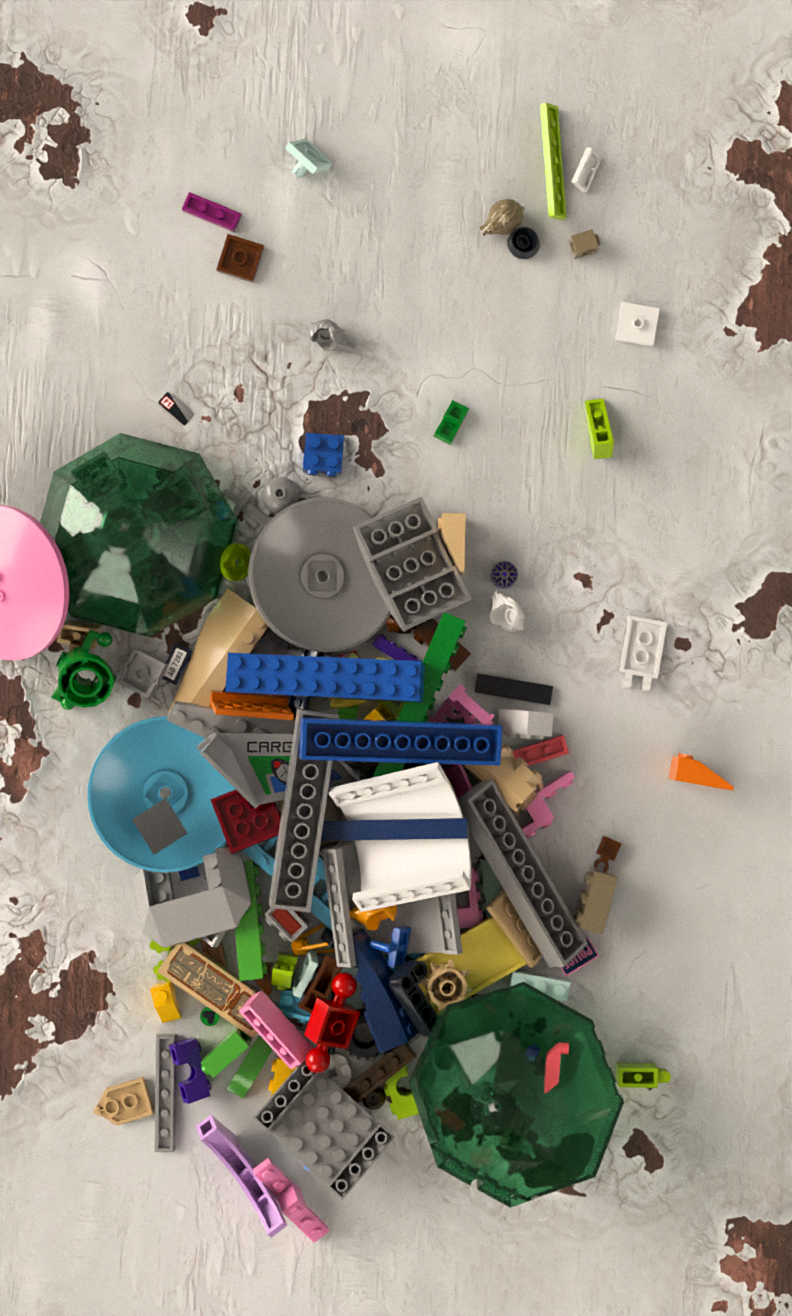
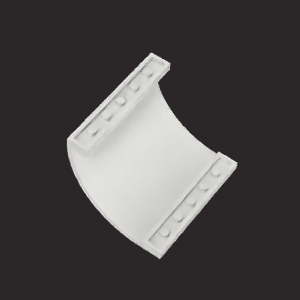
M438 762L332 787L329 790L330 797L336 806L341 808L346 820L463 818L455 792ZM468 839L354 840L360 866L361 892L353 893L352 900L360 912L462 892L471 888V857Z

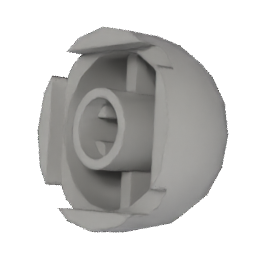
M276 477L265 484L262 491V500L265 507L271 513L277 514L286 507L299 502L300 492L292 480L286 477Z

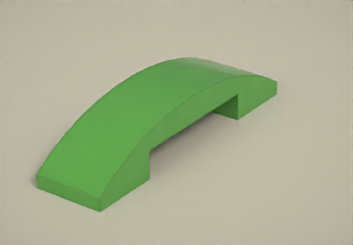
M258 1035L227 1087L229 1091L242 1099L273 1050L260 1035Z

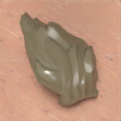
M504 199L492 205L486 222L479 227L482 230V235L485 236L487 233L489 235H507L511 233L516 226L521 224L525 207L513 199Z

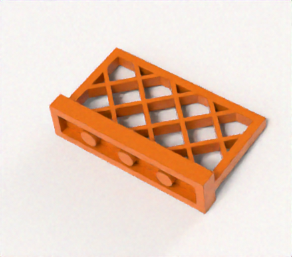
M211 690L209 707H212L217 715L281 720L294 719V714L288 706L287 696L232 694L225 691Z

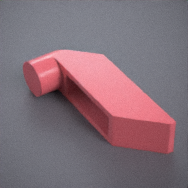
M567 1042L557 1043L546 1053L544 1093L549 1092L559 1083L561 1054H569V1043Z

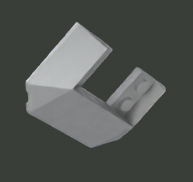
M229 847L215 848L216 853L203 856L209 890L175 899L171 872H153L142 869L137 873L133 880L142 933L166 948L237 928L242 916L252 904L242 851L231 854Z

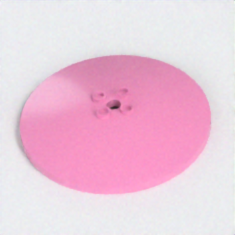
M0 505V659L22 660L43 652L59 635L68 612L69 581L60 550L44 526L34 517L18 508Z

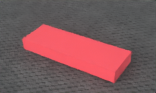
M564 735L515 749L512 754L515 756V759L521 757L530 766L568 754L569 751Z

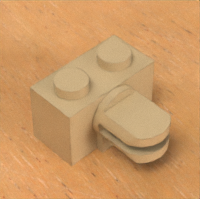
M65 620L57 636V643L68 644L70 651L82 645L90 629L101 634L103 625ZM97 639L93 640L90 648H96L99 645Z

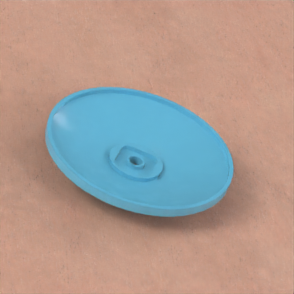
M167 716L152 717L133 723L109 740L94 762L87 787L90 818L103 843L121 860L137 868L153 872H175L192 868L204 862L203 856L216 853L215 848H222L227 842L210 799L235 790L197 749L196 746L206 738L167 721ZM167 787L170 789L171 794L166 800L188 834L154 855L132 819L165 799L160 796V790Z

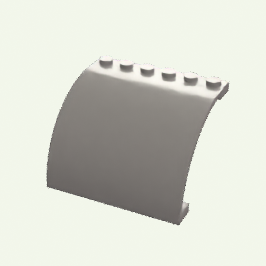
M355 843L322 849L337 967L351 968L356 966L353 934L360 928H363L372 940L391 944V934L394 927L404 925L411 927L406 954L443 953L458 955L463 953L455 893L398 904L394 921L390 918L381 920L377 930H368L362 923L354 918H350L349 912L353 910V907H356L352 900L353 893L361 892L360 866ZM379 950L383 957L388 956L387 952Z

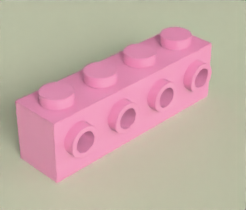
M262 990L251 996L239 1010L242 1016L290 1069L302 1064L307 1053L313 1048L308 1040L296 1029L295 1025L284 1016L283 1012L276 1007L269 996Z

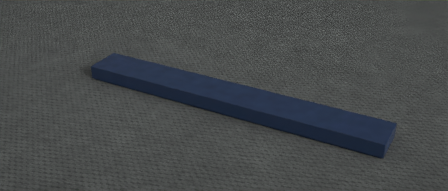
M468 818L324 821L321 841L468 839L469 822Z

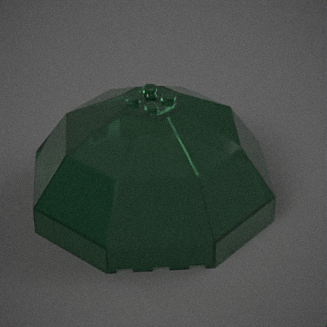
M525 982L445 1006L436 1020L408 1081L437 1168L469 1186L476 1179L478 1191L509 1208L596 1177L624 1100L622 1095H619L614 1074L606 1061V1053L601 1040H598L594 1029L596 1027L593 1020ZM567 1042L569 1043V1054H561L559 1083L549 1092L544 1093L546 1053L557 1043ZM536 1043V1046L541 1048L535 1062L527 1061L525 1052L529 1044L533 1046ZM494 1103V1108L497 1110L490 1112L488 1105Z

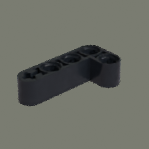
M407 960L391 975L389 986L419 1034L429 1038H440L444 1033V1025L418 985L427 975V965L422 961Z

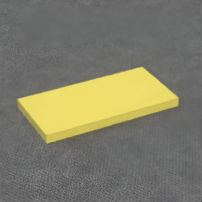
M492 916L460 933L463 953L458 955L425 953L414 960L422 961L427 965V974L431 970V963L439 965L448 963L450 959L454 960V966L459 971L468 969L469 973L465 980L467 986L473 990L471 993L464 995V1000L526 965L524 959ZM419 983V987L426 996L427 990L425 985ZM447 983L443 984L444 988L448 987ZM430 1000L429 1003L436 1014L439 1015L441 1012L438 1010V1005Z

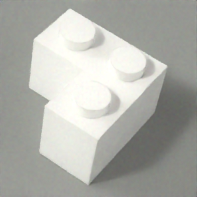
M499 709L498 725L502 726V733H505V737H517V734H520V738L531 739L532 735V739L544 740V736L552 737L553 713Z

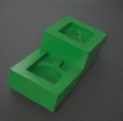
M452 400L434 433V437L451 445L469 408Z

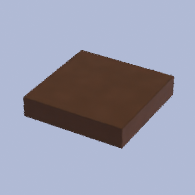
M227 234L216 268L217 272L253 283L264 245Z

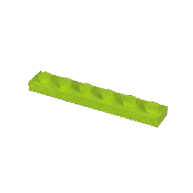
M544 103L540 105V116L542 121L548 213L551 218L563 220L567 218L559 111L558 106Z

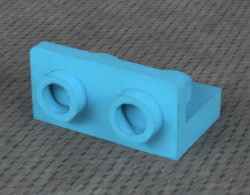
M291 989L281 990L279 1009L283 1012L284 1016L287 1019H291V1017L297 1018L300 1023H308L311 1014L298 1007L301 998L294 996Z

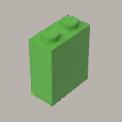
M236 1027L204 1056L200 1063L203 1072L208 1076L211 1075L213 1078L217 1076L249 1047L253 1038Z

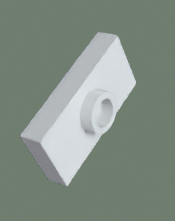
M586 148L572 180V183L581 192L588 191L602 159L592 148Z

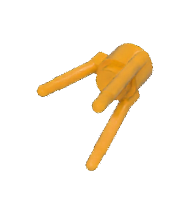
M323 924L300 934L296 938L297 940L291 943L295 956H304L310 949H315L317 954L335 953L333 948L316 949L328 946V942L310 945L309 940L304 939L323 928Z

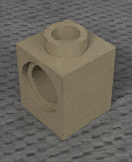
M593 229L570 237L569 243L574 259L597 252L600 240L598 235L594 234Z

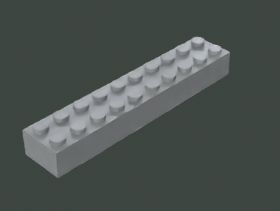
M297 708L268 904L270 908L310 912L332 761L301 760L299 758L301 717L339 719V715Z
M493 780L479 782L458 799L463 818H468L469 831L549 968L565 967L588 943Z

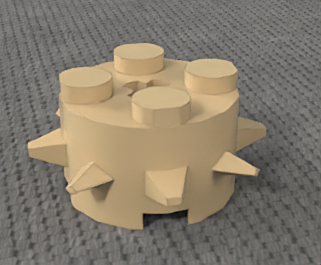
M450 959L448 963L439 965L431 963V970L420 982L425 985L427 990L426 998L428 1001L432 1000L438 1005V1010L441 1013L445 1007L452 1008L456 1006L460 1009L462 1007L461 1002L465 998L464 995L471 993L473 990L467 986L465 980L469 970L459 971L454 966L453 959ZM447 983L448 987L444 988L443 984Z

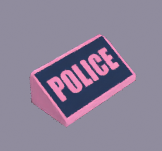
M586 938L588 944L565 967H561L566 976L599 957L588 938Z

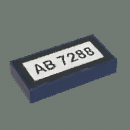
M174 643L165 662L168 667L162 679L177 686L193 651Z

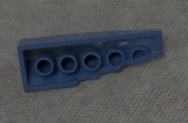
M360 928L353 934L355 958L358 968L356 977L357 981L361 982L362 993H360L361 1000L365 1001V1019L379 1052L383 1053L409 1042L419 1032L389 986V979L393 974L391 968L387 966L388 963L381 952L370 947L372 939L363 928Z

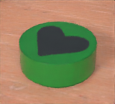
M206 1006L201 1011L200 1019L204 1025L213 1026L219 1021L220 1015Z

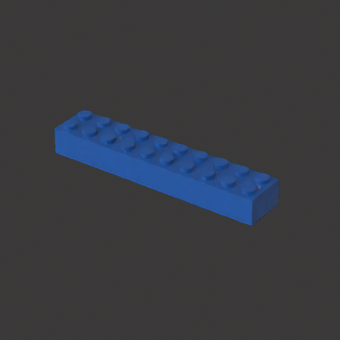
M228 653L225 692L232 694L423 703L425 663L422 661Z
M301 717L299 758L301 760L428 764L438 762L439 764L500 766L502 726L480 723Z

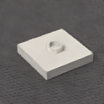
M622 302L615 341L653 347L660 308Z

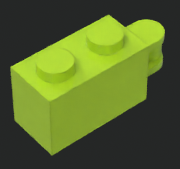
M616 1062L615 1082L618 1087L658 1088V1083H667L671 1079L670 1073L665 1068H658L655 1063Z

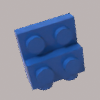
M306 433L303 471L307 472V475L317 476L318 473H326L328 477H337V474H342L344 435Z

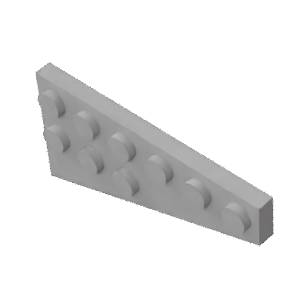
M175 701L166 720L207 738L213 732L291 733L294 729L296 718L293 720L217 715L212 707Z

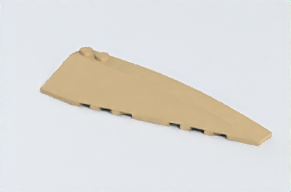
M230 589L226 590L204 622L171 708L175 701L209 707L211 690L225 691L228 653L252 654L269 630V626L262 619L257 608Z

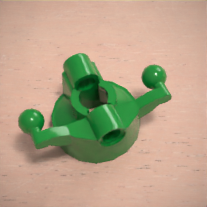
M90 629L81 646L68 652L63 651L56 664V667H58V686L51 698L60 702L65 710H71L75 706L83 708L95 707L103 703L111 695L116 680L115 674H113L107 661L98 655L89 653V648L94 639H97L101 647H109L113 641L109 633L103 632L100 634ZM89 670L94 672L96 676L91 681L90 678H82L78 672Z

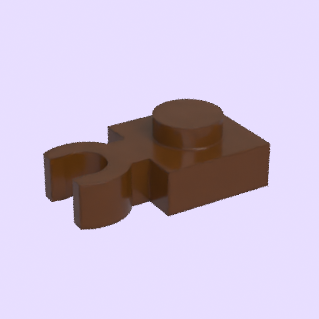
M603 835L596 850V854H599L600 858L594 861L593 867L597 868L598 864L602 862L604 863L603 871L607 872L609 869L608 860L615 861L622 843Z

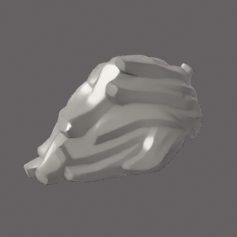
M330 319L310 324L309 338L312 342H317L323 350L352 352L354 346L348 341L347 336L340 327Z

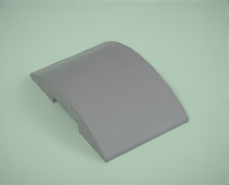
M422 497L353 526L359 548L370 575L387 608L403 632L472 600L456 566L452 565L437 534L438 529Z

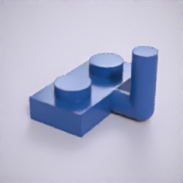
M405 925L394 927L391 934V944L376 940L370 942V947L388 953L387 966L396 968L405 962L411 927Z

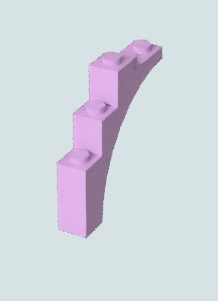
M213 1115L207 1117L196 1126L201 1141L215 1153L237 1180L255 1208L267 1235L272 1238L287 1226L276 1195L254 1175L252 1169L257 1165L254 1159L242 1150L236 1135Z

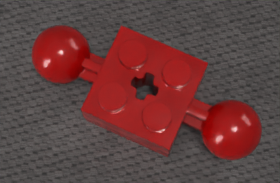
M340 973L333 979L332 990L335 993L334 1000L316 999L304 1035L315 1044H318L317 1047L312 1048L307 1053L305 1058L306 1066L314 1073H322L328 1069L331 1062L327 1051L329 1046L348 1049L360 1011L350 1004L344 1003L345 999L351 997L357 989L356 979L349 973Z

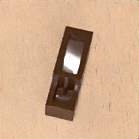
M326 955L298 1003L300 1009L311 1014L317 998L327 1000L332 990V981L335 976L340 974L343 968L337 967L336 959Z

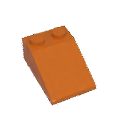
M678 753V757L672 756L668 779L733 791L734 787L700 761L693 760L692 755Z

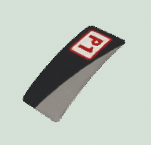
M166 392L158 401V404L184 426L194 416L189 409L169 392Z

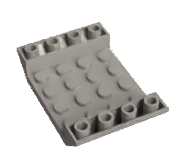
M305 1060L296 1067L253 1117L342 1200L395 1138L393 1134L381 1123L377 1122L324 1072L314 1073L310 1071L306 1066Z

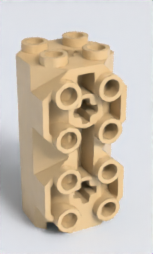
M501 744L500 766L462 765L480 782L493 780L508 807L516 815L519 814V809L525 810L537 797L536 790H542L543 788L542 776L535 770L530 771L527 767L528 764L521 757L515 759V756L512 754L513 750L506 744L504 746Z

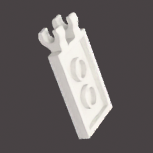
M635 616L628 617L619 673H624L621 687H631L632 678L635 675L643 677L640 691H650L652 679H658L667 628L666 622Z

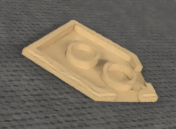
M144 1076L107 1087L93 1113L106 1118L117 1126L154 1115L153 1103Z

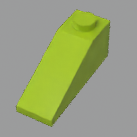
M604 398L586 400L585 410L593 459L613 457L614 441Z
M276 961L272 970L271 985H275V988L279 990L290 989L296 965Z

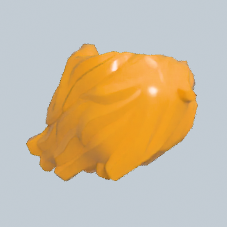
M397 905L360 912L356 906L353 907V910L349 911L350 918H354L362 923L368 930L374 931L378 929L381 920L390 918L394 921Z

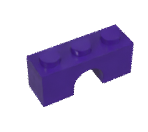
M188 1038L170 1044L169 1048L173 1064L180 1066L187 1063L191 1069L188 1079L179 1083L183 1102L190 1104L210 1097L209 1090H211V1084L206 1079V1075L201 1068L200 1052L202 1049L199 1041L194 1038Z

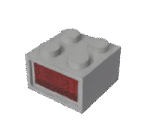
M269 908L265 912L267 923L271 927L276 926L280 931L278 933L284 941L289 940L291 943L310 924V921L301 911Z

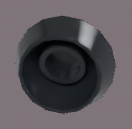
M521 227L510 233L507 239V246L513 256L519 259H529L537 254L540 248V240L533 229Z

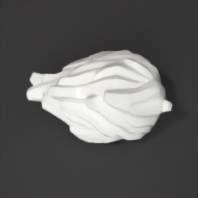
M498 590L491 594L490 597L493 599L492 610L489 614L491 623L498 625L509 633L523 630L524 613L520 609V605L512 598L499 593Z

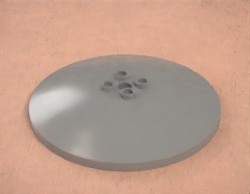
M311 498L286 507L264 526L254 543L250 555L249 587L260 616L279 637L302 649L315 652H336L365 642L386 623L391 613L370 575L353 526L374 518L369 512L341 499ZM319 571L326 573L327 578L324 582L317 578Z

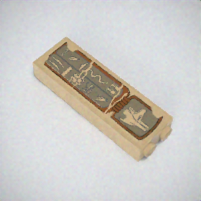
M187 941L175 945L159 967L158 973L251 1038H254L256 1034L259 1035L239 1012L250 997L258 993L259 990L246 981H239L238 975L191 942Z

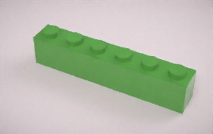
M253 860L244 861L252 904L242 916L239 926L235 928L239 981L265 979V974H268L267 962L263 963L266 946L261 940V935H264V925L260 923L259 915H263L262 904H258L261 888L260 884L256 882V877L259 876V867L255 865Z

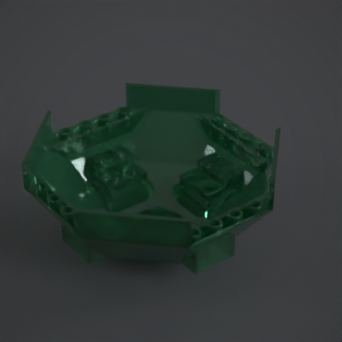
M119 433L53 472L40 523L57 544L66 566L69 581V615L73 618L153 638L152 636L211 601L215 599L220 600L225 581L220 567L221 556L228 545L235 543L240 525L239 520L199 453ZM122 523H125L126 525L129 524L128 530L126 532L120 531V529L122 528Z

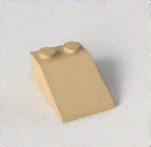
M442 513V517L438 518L437 522L438 532H441V538L454 566H456L459 574L463 575L465 569L466 513Z

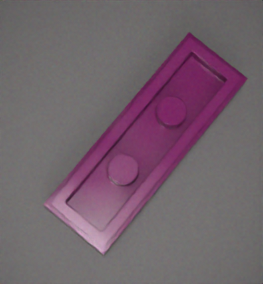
M191 192L188 193L182 207L183 212L234 233L242 216L241 213Z

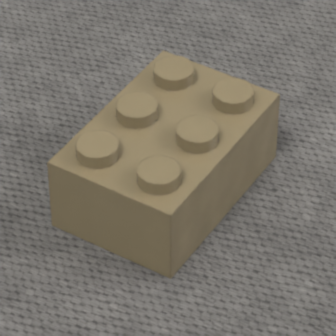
M590 868L589 872L586 871L584 877L586 886L579 895L580 908L576 909L574 914V920H576V924L580 929L603 935L618 877L614 874Z

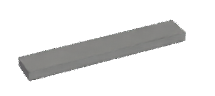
M156 1034L155 1152L175 1151L176 1065L173 1064L169 1045L176 1043V1034Z

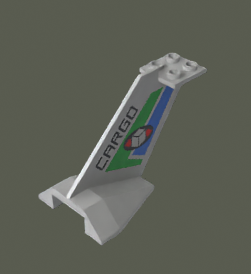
M213 732L196 746L200 754L255 808L261 804L284 800L293 733ZM332 761L328 790L332 787L361 781L363 775L353 766L349 767V761Z

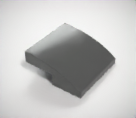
M166 798L132 819L154 855L188 834Z

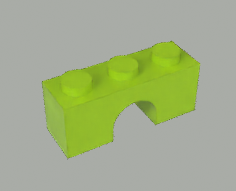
M407 1065L386 1080V1085H384L386 1095L391 1096L392 1103H390L392 1115H396L398 1120L420 1113L415 1091L403 1092L396 1085L400 1078L408 1076Z

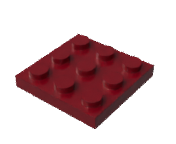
M236 789L210 799L231 854L279 835L281 817L275 802L261 804L255 808Z

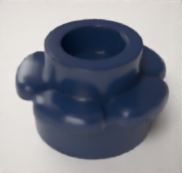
M536 1043L533 1046L529 1044L525 1052L527 1061H536L541 1050L540 1047L536 1046Z

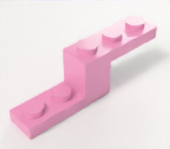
M571 771L564 773L543 786L542 790L536 791L537 797L526 808L532 821L521 827L527 839L536 834L535 830L539 827L544 829L552 824L551 820L554 819V816L543 798L546 797L548 799L556 794L555 790L561 786L563 789L570 786L575 778Z
M471 866V888L468 890L469 905L457 907L459 928L473 927L480 923V921H483L482 909H478V902L481 901L480 890H476L475 882H479L478 871H474L473 866Z
M269 1158L252 1169L254 1175L276 1195L282 1213L314 1243L329 1232L328 1226L306 1205L301 1189Z

